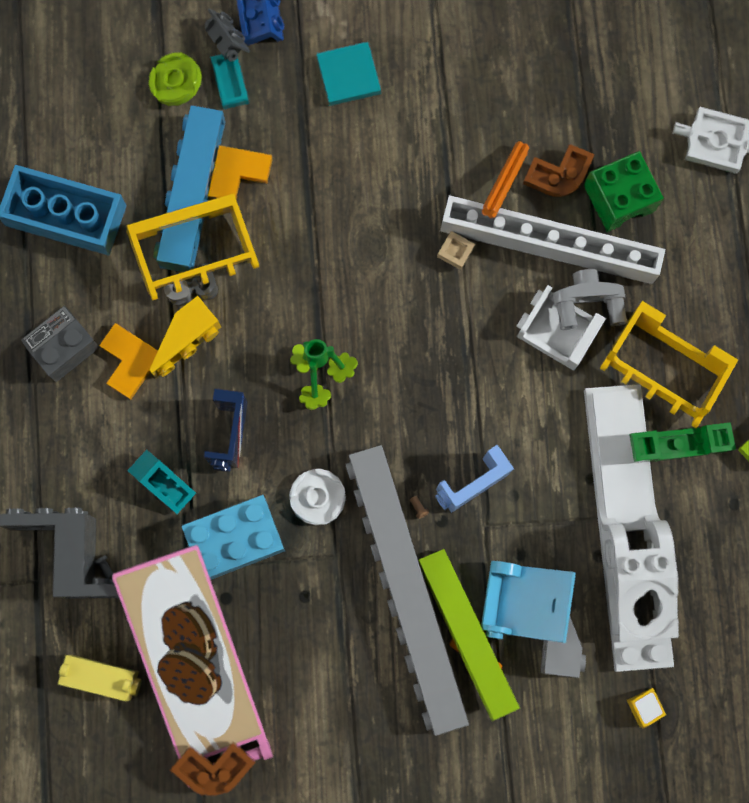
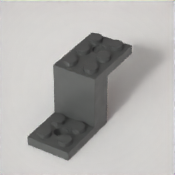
M12 508L6 509V514H0V527L10 531L55 530L53 597L63 599L120 598L113 580L95 579L96 518L88 515V511H82V508H65L64 513L53 511L51 508L35 509V514H31V512H25L24 509Z

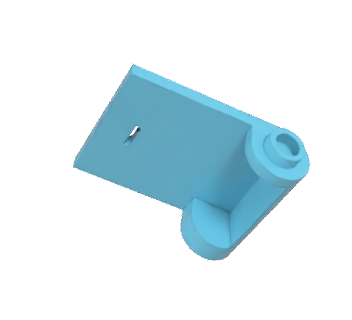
M491 561L481 623L482 629L486 631L485 636L503 639V634L566 643L576 573Z

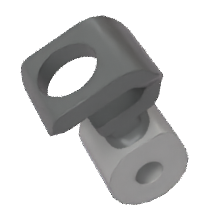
M209 272L206 273L210 282L209 287H202L197 279L193 278L190 283L185 280L180 281L182 292L176 293L173 284L164 286V292L174 305H184L193 299V293H197L202 299H213L218 294V286L213 273Z

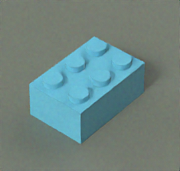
M264 495L182 525L189 547L193 545L199 546L210 580L285 551Z

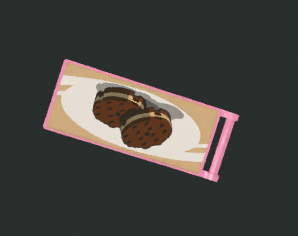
M193 545L114 573L112 576L178 759L190 745L207 758L224 752L232 742L240 746L254 740H258L259 747L245 752L254 760L272 758L271 747L265 735L199 546Z

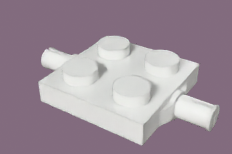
M699 107L692 126L683 125L678 122L674 125L673 134L688 137L689 146L685 160L733 173L740 171L743 157L746 153H749L748 119Z

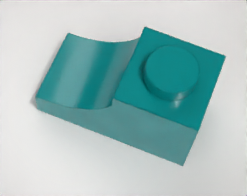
M147 449L127 470L176 514L196 494L194 490Z

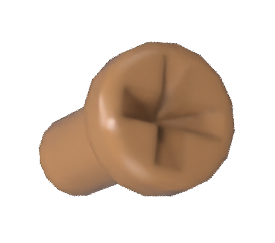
M417 496L410 499L418 513L416 514L417 519H421L429 514L428 508L424 509Z

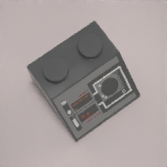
M65 305L21 339L30 354L55 382H58L100 348Z

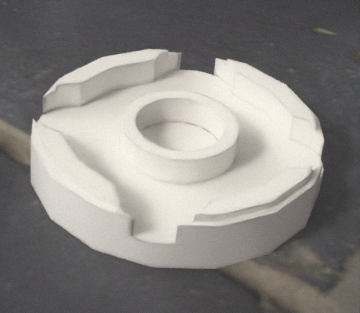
M312 469L299 475L292 484L289 494L291 507L296 516L303 522L315 526L326 525L337 519L343 511L346 501L345 488L340 479L332 472L323 469Z

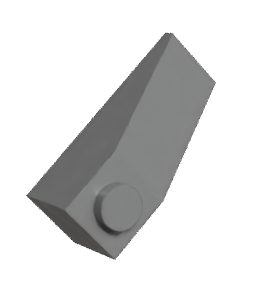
M569 617L566 643L543 641L540 673L580 678V672H584L586 656L582 654V646L571 617Z

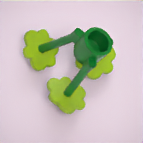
M319 339L306 341L303 345H295L292 349L293 356L290 362L296 365L298 372L307 373L310 369L311 386L302 388V395L299 397V401L305 403L306 408L310 410L325 407L327 400L331 398V392L323 389L321 385H317V368L323 367L330 357V367L327 373L329 376H333L337 383H342L346 380V377L351 378L354 376V369L358 365L357 359L350 357L346 352L337 356L332 346L327 347Z

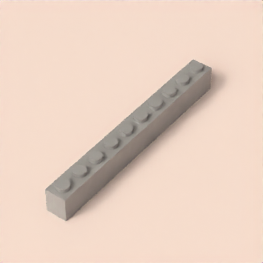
M380 445L350 454V463L345 464L350 480L355 479L358 490L354 491L358 507L364 506L367 517H363L362 521L366 534L372 533L375 544L370 545L375 562L381 561L383 572H380L379 576L383 589L389 588L392 599L387 600L392 617L397 616L401 626L396 628L400 645L406 644L409 655L404 657L409 674L415 672L418 684L413 685L418 702L424 701L427 712L422 713L427 731L432 729L433 734L436 736L467 726L469 723L383 447Z

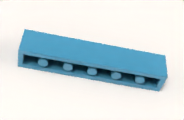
M191 105L189 115H184L182 129L185 131L183 140L179 139L177 145L179 160L178 165H173L171 172V181H174L172 191L168 190L166 194L165 206L168 207L167 213L209 200V188L225 126L223 111ZM205 217L160 230L162 233L161 241L156 242L154 248V258H156L160 268L179 272H186L194 268Z

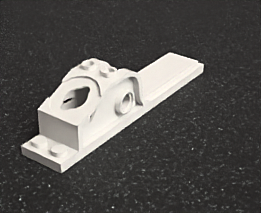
M641 385L586 388L584 390L614 670L618 672L674 667L671 638H678V575L674 542L669 524L666 520H660L656 511L650 462H634L629 437L631 433L646 432ZM643 530L644 540L647 541L648 549L629 551L626 532ZM650 590L651 596L654 599V619L648 625L641 626L634 615L633 607L635 602Z

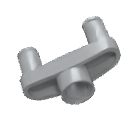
M585 269L573 273L574 285L552 294L553 304L557 306L560 330H569L578 326L574 303L604 301V303H607L611 326H620L628 323L624 307V299H626L624 287L620 284L599 282L597 269Z

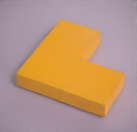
M219 145L208 198L213 200L234 193L237 199L241 179L267 184L273 159L272 155Z
M115 323L99 345L102 349L121 360V363L106 384L131 400L149 375V369L158 350Z

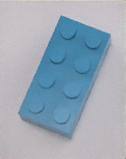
M15 165L0 205V220L7 227L110 256L127 205L120 194Z

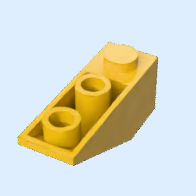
M196 296L175 313L149 369L155 378H158L160 375L162 377L168 375L174 370L175 363L182 358L184 360L188 359L197 351L196 347L203 341L209 342L218 335L221 325L199 296Z

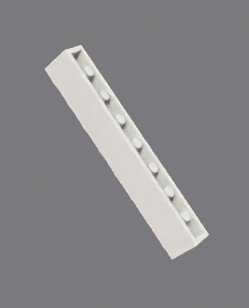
M449 195L441 232L450 234L452 231L461 237L589 269H597V271L653 284L660 276L665 249L502 208L499 209L496 217L490 219L482 214L484 204Z

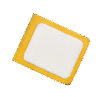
M653 688L627 700L641 728L651 725L666 715Z

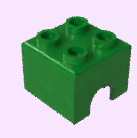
M640 151L591 171L584 183V187L607 232L620 227L625 221L634 216L640 215L644 217L655 212L664 200Z

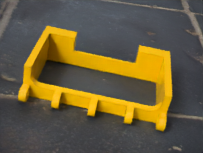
M234 193L127 225V234L148 295L150 294L152 301L158 299L156 292L158 288L173 284L176 293L182 292L180 281L200 275L204 285L209 283L206 273L226 267L229 276L236 275L234 264L248 261L253 269L259 268V263ZM231 213L244 254L152 282L138 240L157 235V231L209 216L210 219Z
M642 301L628 320L600 369L605 371L610 365L625 375L621 381L626 385L630 379L634 380L648 389L646 398L650 400L654 394L658 395L672 404L670 413L675 415L678 409L682 410L694 418L691 426L697 428L703 417L710 412L738 359L715 345L705 354L660 326L666 315ZM634 324L718 376L701 408L690 404L617 357V352Z

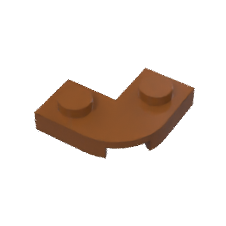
M569 144L560 167L534 157L523 184L554 197L570 195L582 184L595 154Z
M232 742L217 761L212 764L190 745L173 765L171 771L198 794L214 796L231 791L253 766L255 760L235 742Z

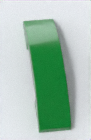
M731 423L705 425L690 429L662 432L647 431L629 434L634 462L675 460L736 450Z

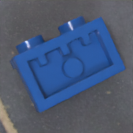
M237 0L241 31L245 37L244 42L247 45L270 37L277 41L283 40L282 30L284 29V23L278 8L280 0Z

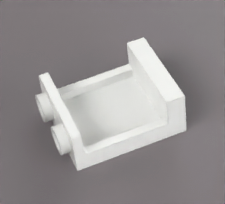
M547 285L544 292L538 290L530 304L535 307L530 315L524 313L516 327L521 329L517 337L574 371L606 318L598 313L593 317L574 306L578 326L569 330H560L557 306L553 304L552 287Z

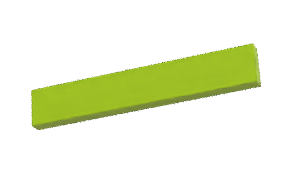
M440 550L419 559L418 563L491 721L520 709L445 550Z

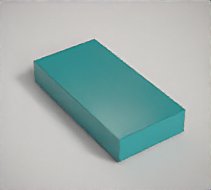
M222 54L212 56V66L223 110L249 104L239 59L229 61Z

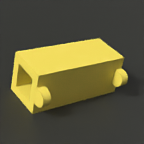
M66 655L64 664L60 668L58 684L123 701H130L132 696H137L141 679L137 678L139 671L75 655Z

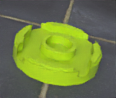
M170 53L163 56L158 61L159 64L156 68H152L149 77L151 93L165 105L179 106L188 102L196 95L201 85L202 75L200 67L191 57L184 53Z

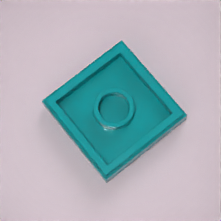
M368 42L317 53V61L329 106L381 94V87Z

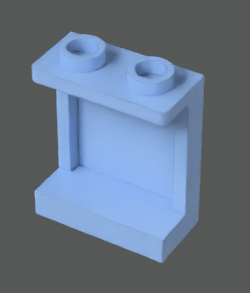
M498 445L487 451L483 457V461L490 471L457 493L452 492L445 480L439 483L436 488L437 495L435 497L444 510L449 508L451 513L510 474L514 468Z

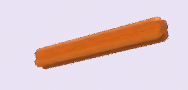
M519 141L515 144L483 205L482 214L484 216H488L490 219L496 217L528 154L529 146L527 143L523 144Z

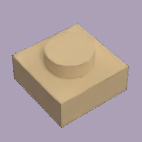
M451 231L437 257L461 270L475 244Z

